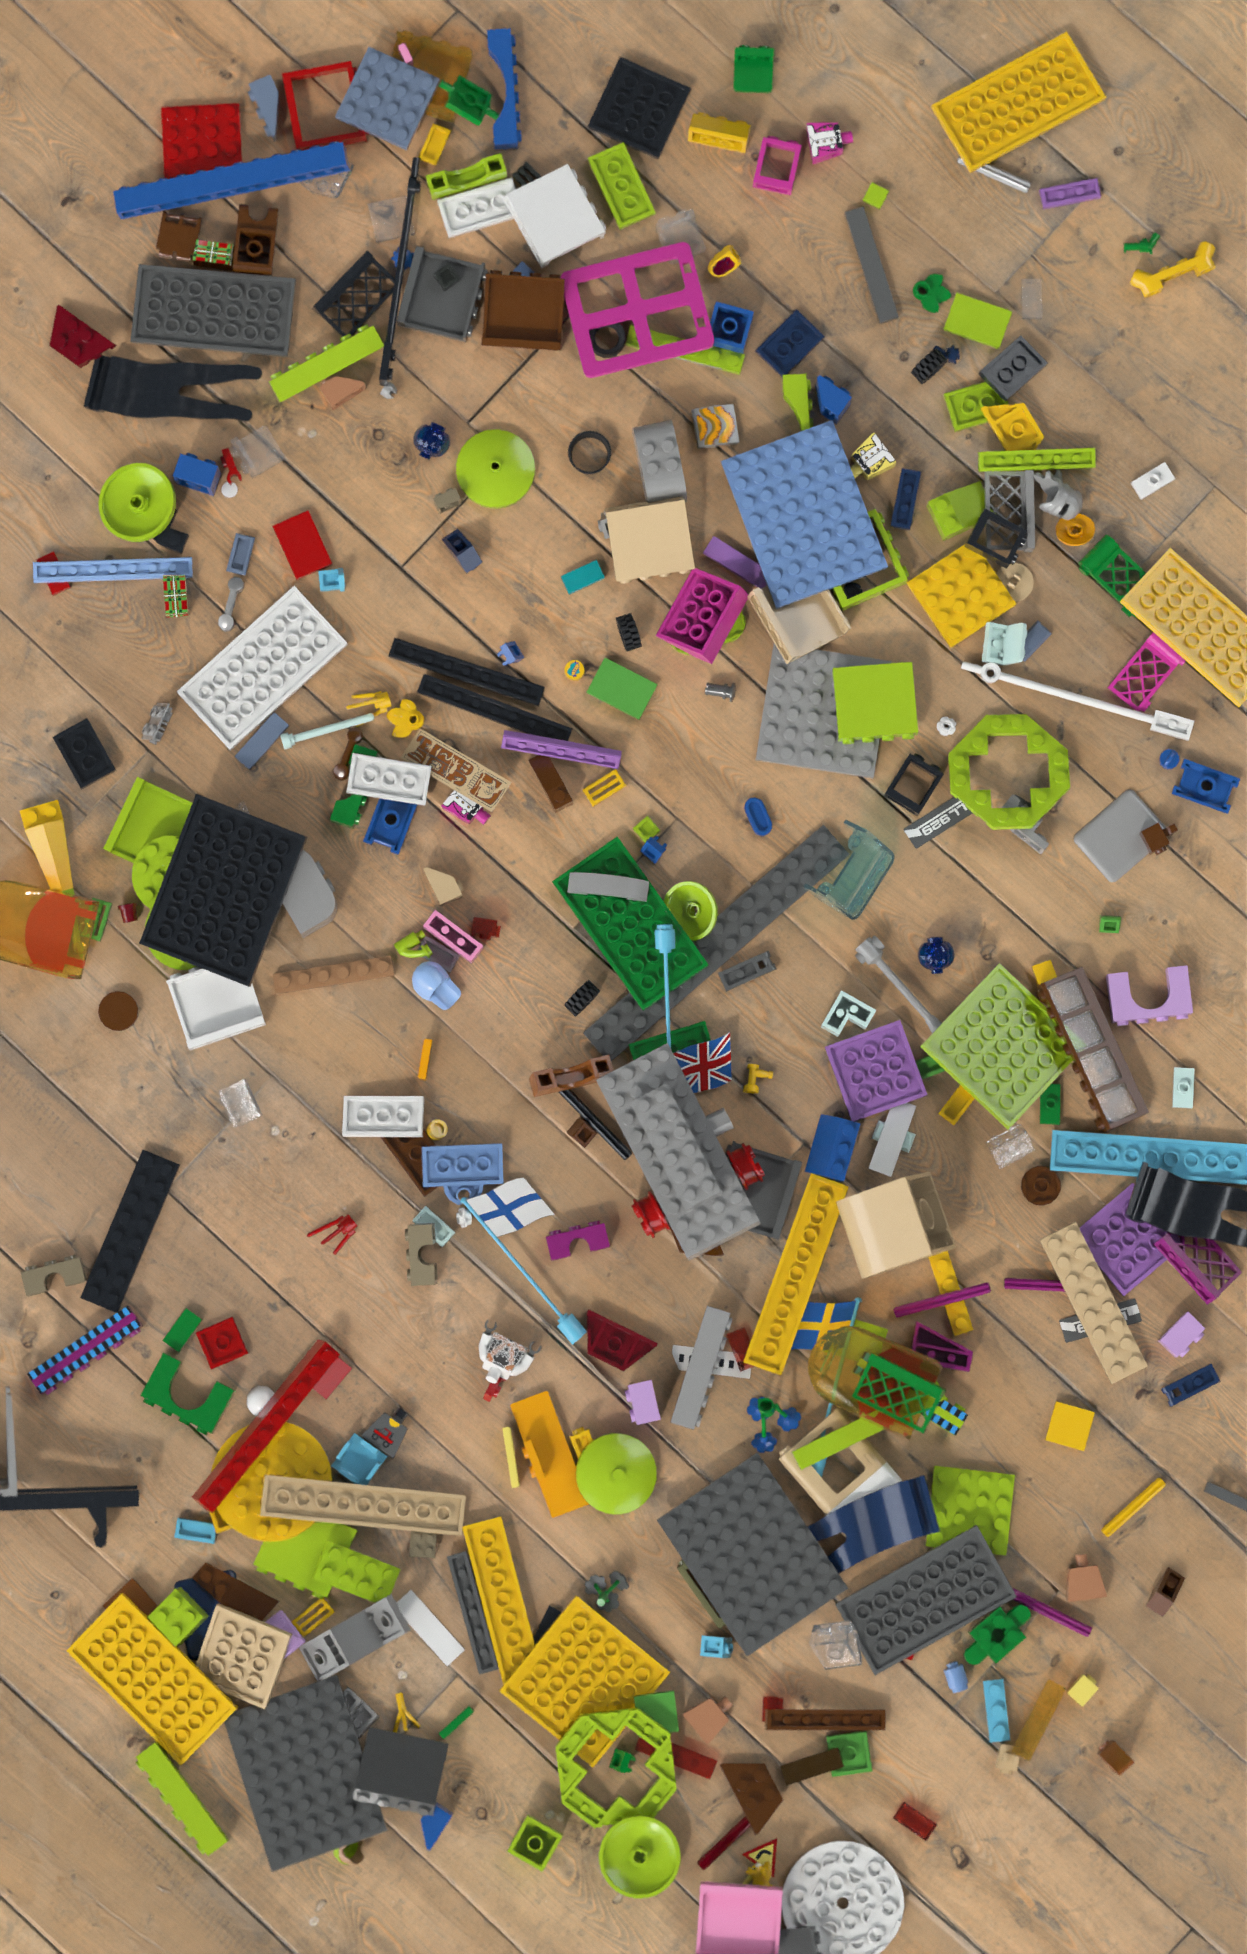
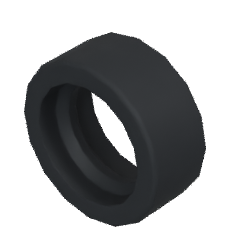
M619 323L591 329L589 335L593 351L597 356L612 358L623 350L625 331ZM610 327L617 332L618 342L614 348L602 349L597 345L595 336L599 329Z

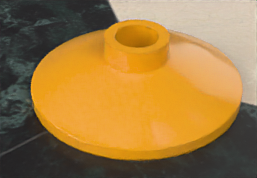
M1077 514L1075 518L1070 520L1061 518L1056 524V536L1066 545L1080 546L1093 538L1095 525L1088 516L1083 514Z

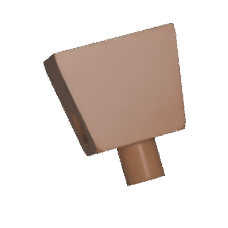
M1087 1554L1075 1555L1076 1567L1068 1568L1067 1602L1107 1597L1098 1566H1088Z
M726 1696L718 1703H715L710 1697L685 1711L683 1716L708 1745L729 1721L724 1713L733 1705Z

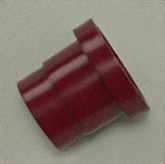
M137 902L117 906L121 912L123 923L138 921Z

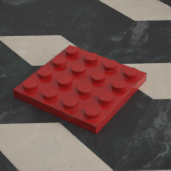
M239 103L161 107L164 178L172 179L180 174L191 175L199 170L209 171L214 170L217 166L228 167L233 166L236 162H243Z

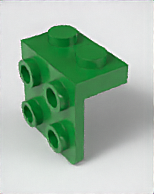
M749 45L735 47L733 90L735 92H772L774 48L766 45L759 46L758 48H750Z

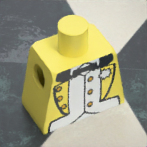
M872 433L851 455L854 465L850 468L854 478L862 474L866 480H870L896 466L895 459L875 433Z

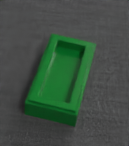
M185 1308L162 1341L177 1352H180L202 1322V1319Z
M469 1705L442 1729L439 1735L443 1739L449 1736L474 1713L473 1708Z

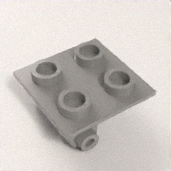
M157 703V705L153 706L150 712V721L142 729V740H149L150 743L155 745L157 742H160L163 732L158 730L165 731L160 726L161 724L167 726L168 724L164 721L169 722L173 714L169 703Z

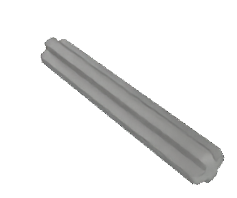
M959 155L957 162L966 166ZM990 164L976 170L1024 193L1028 192L1031 185L1029 181Z

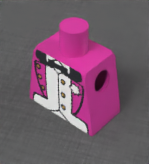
M807 123L806 125L812 165L842 155L843 144L853 143L852 131L840 133L839 123Z
M455 790L441 805L443 810L467 824H471L476 818L484 825L491 817L483 809L484 807Z

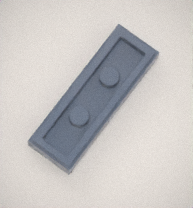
M274 712L235 755V758L251 770L289 725Z

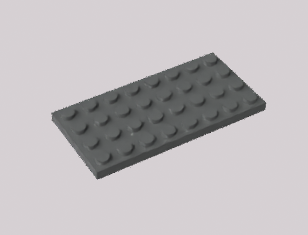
M139 264L131 343L288 357L296 279Z
M975 1525L840 1600L835 1605L874 1675H877L1017 1596L978 1526Z

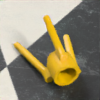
M382 691L356 694L352 695L351 698H373L372 700L347 705L346 708L352 709L374 704L375 709L379 708L378 711L372 713L376 717L381 713L388 712L387 708L391 707L388 692L382 693Z

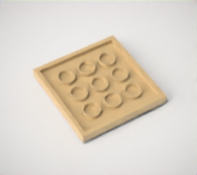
M218 1603L208 1627L196 1666L222 1692L266 1709L292 1633Z

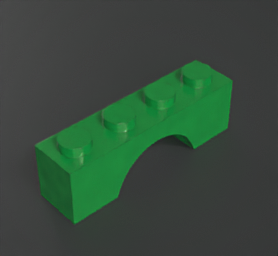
M356 744L352 753L375 757L379 755L378 751ZM352 754L349 760V765H351ZM352 794L344 800H336L330 821L354 829L355 825L360 823L362 814L359 812L361 806L365 807L368 796Z

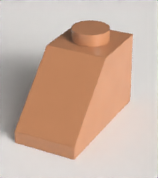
M335 376L332 379L328 377L323 380L319 389L332 410H335L364 391L366 387L363 381Z

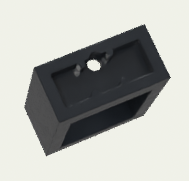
M984 509L964 547L1007 569L1010 564L1014 565L1017 560L1018 554H1016L1018 547L1022 548L1028 538L1025 536L1027 530ZM988 519L1018 534L1007 558L976 543Z
M910 753L885 792L884 797L918 817L944 774L937 765L931 764L930 766L924 762L925 759L922 756ZM910 763L935 778L919 805L894 790Z

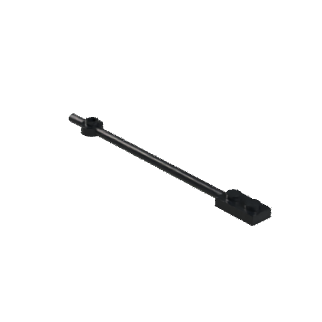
M413 157L408 181L407 200L391 308L379 375L381 386H388V381L393 378V368L390 367L391 361L395 362L396 350L393 349L394 334L416 193H420L421 181H418L420 158Z

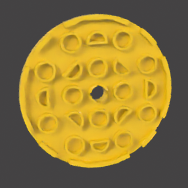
M285 1422L217 1507L219 1514L232 1529L253 1540L262 1542L288 1540L298 1536L316 1522L260 1516L264 1475L332 1482L330 1463L320 1443L306 1430ZM249 1425L238 1430L226 1440L214 1459L211 1472Z

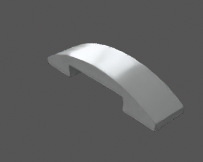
M572 872L569 876L567 892L583 895L596 894L627 898V900L647 902L649 881L607 874Z

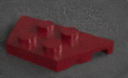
M57 305L49 346L72 363L82 368L89 364L91 360L101 357V353L108 349H114L117 346L61 305Z
M589 1309L587 1311V1354L623 1372L658 1345V1343Z

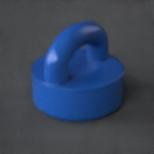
M1167 749L1161 753L1159 763L1164 769H1173L1179 763V755L1175 750Z

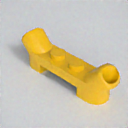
M1203 241L1199 243L1194 258L1189 260L1187 258L1181 259L1173 267H1162L1156 274L1136 269L1130 281L1131 286L1141 289L1144 298H1148L1162 291V283L1194 270L1197 277L1206 274L1216 268L1212 259L1216 248L1212 243Z

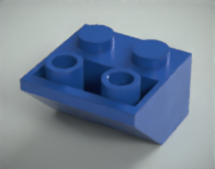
M819 375L816 381V393L820 414L830 421L833 420V423L837 425L850 407L852 397L845 388L835 386L832 379Z

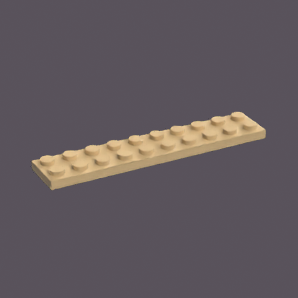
M264 1475L260 1516L462 1536L466 1495Z

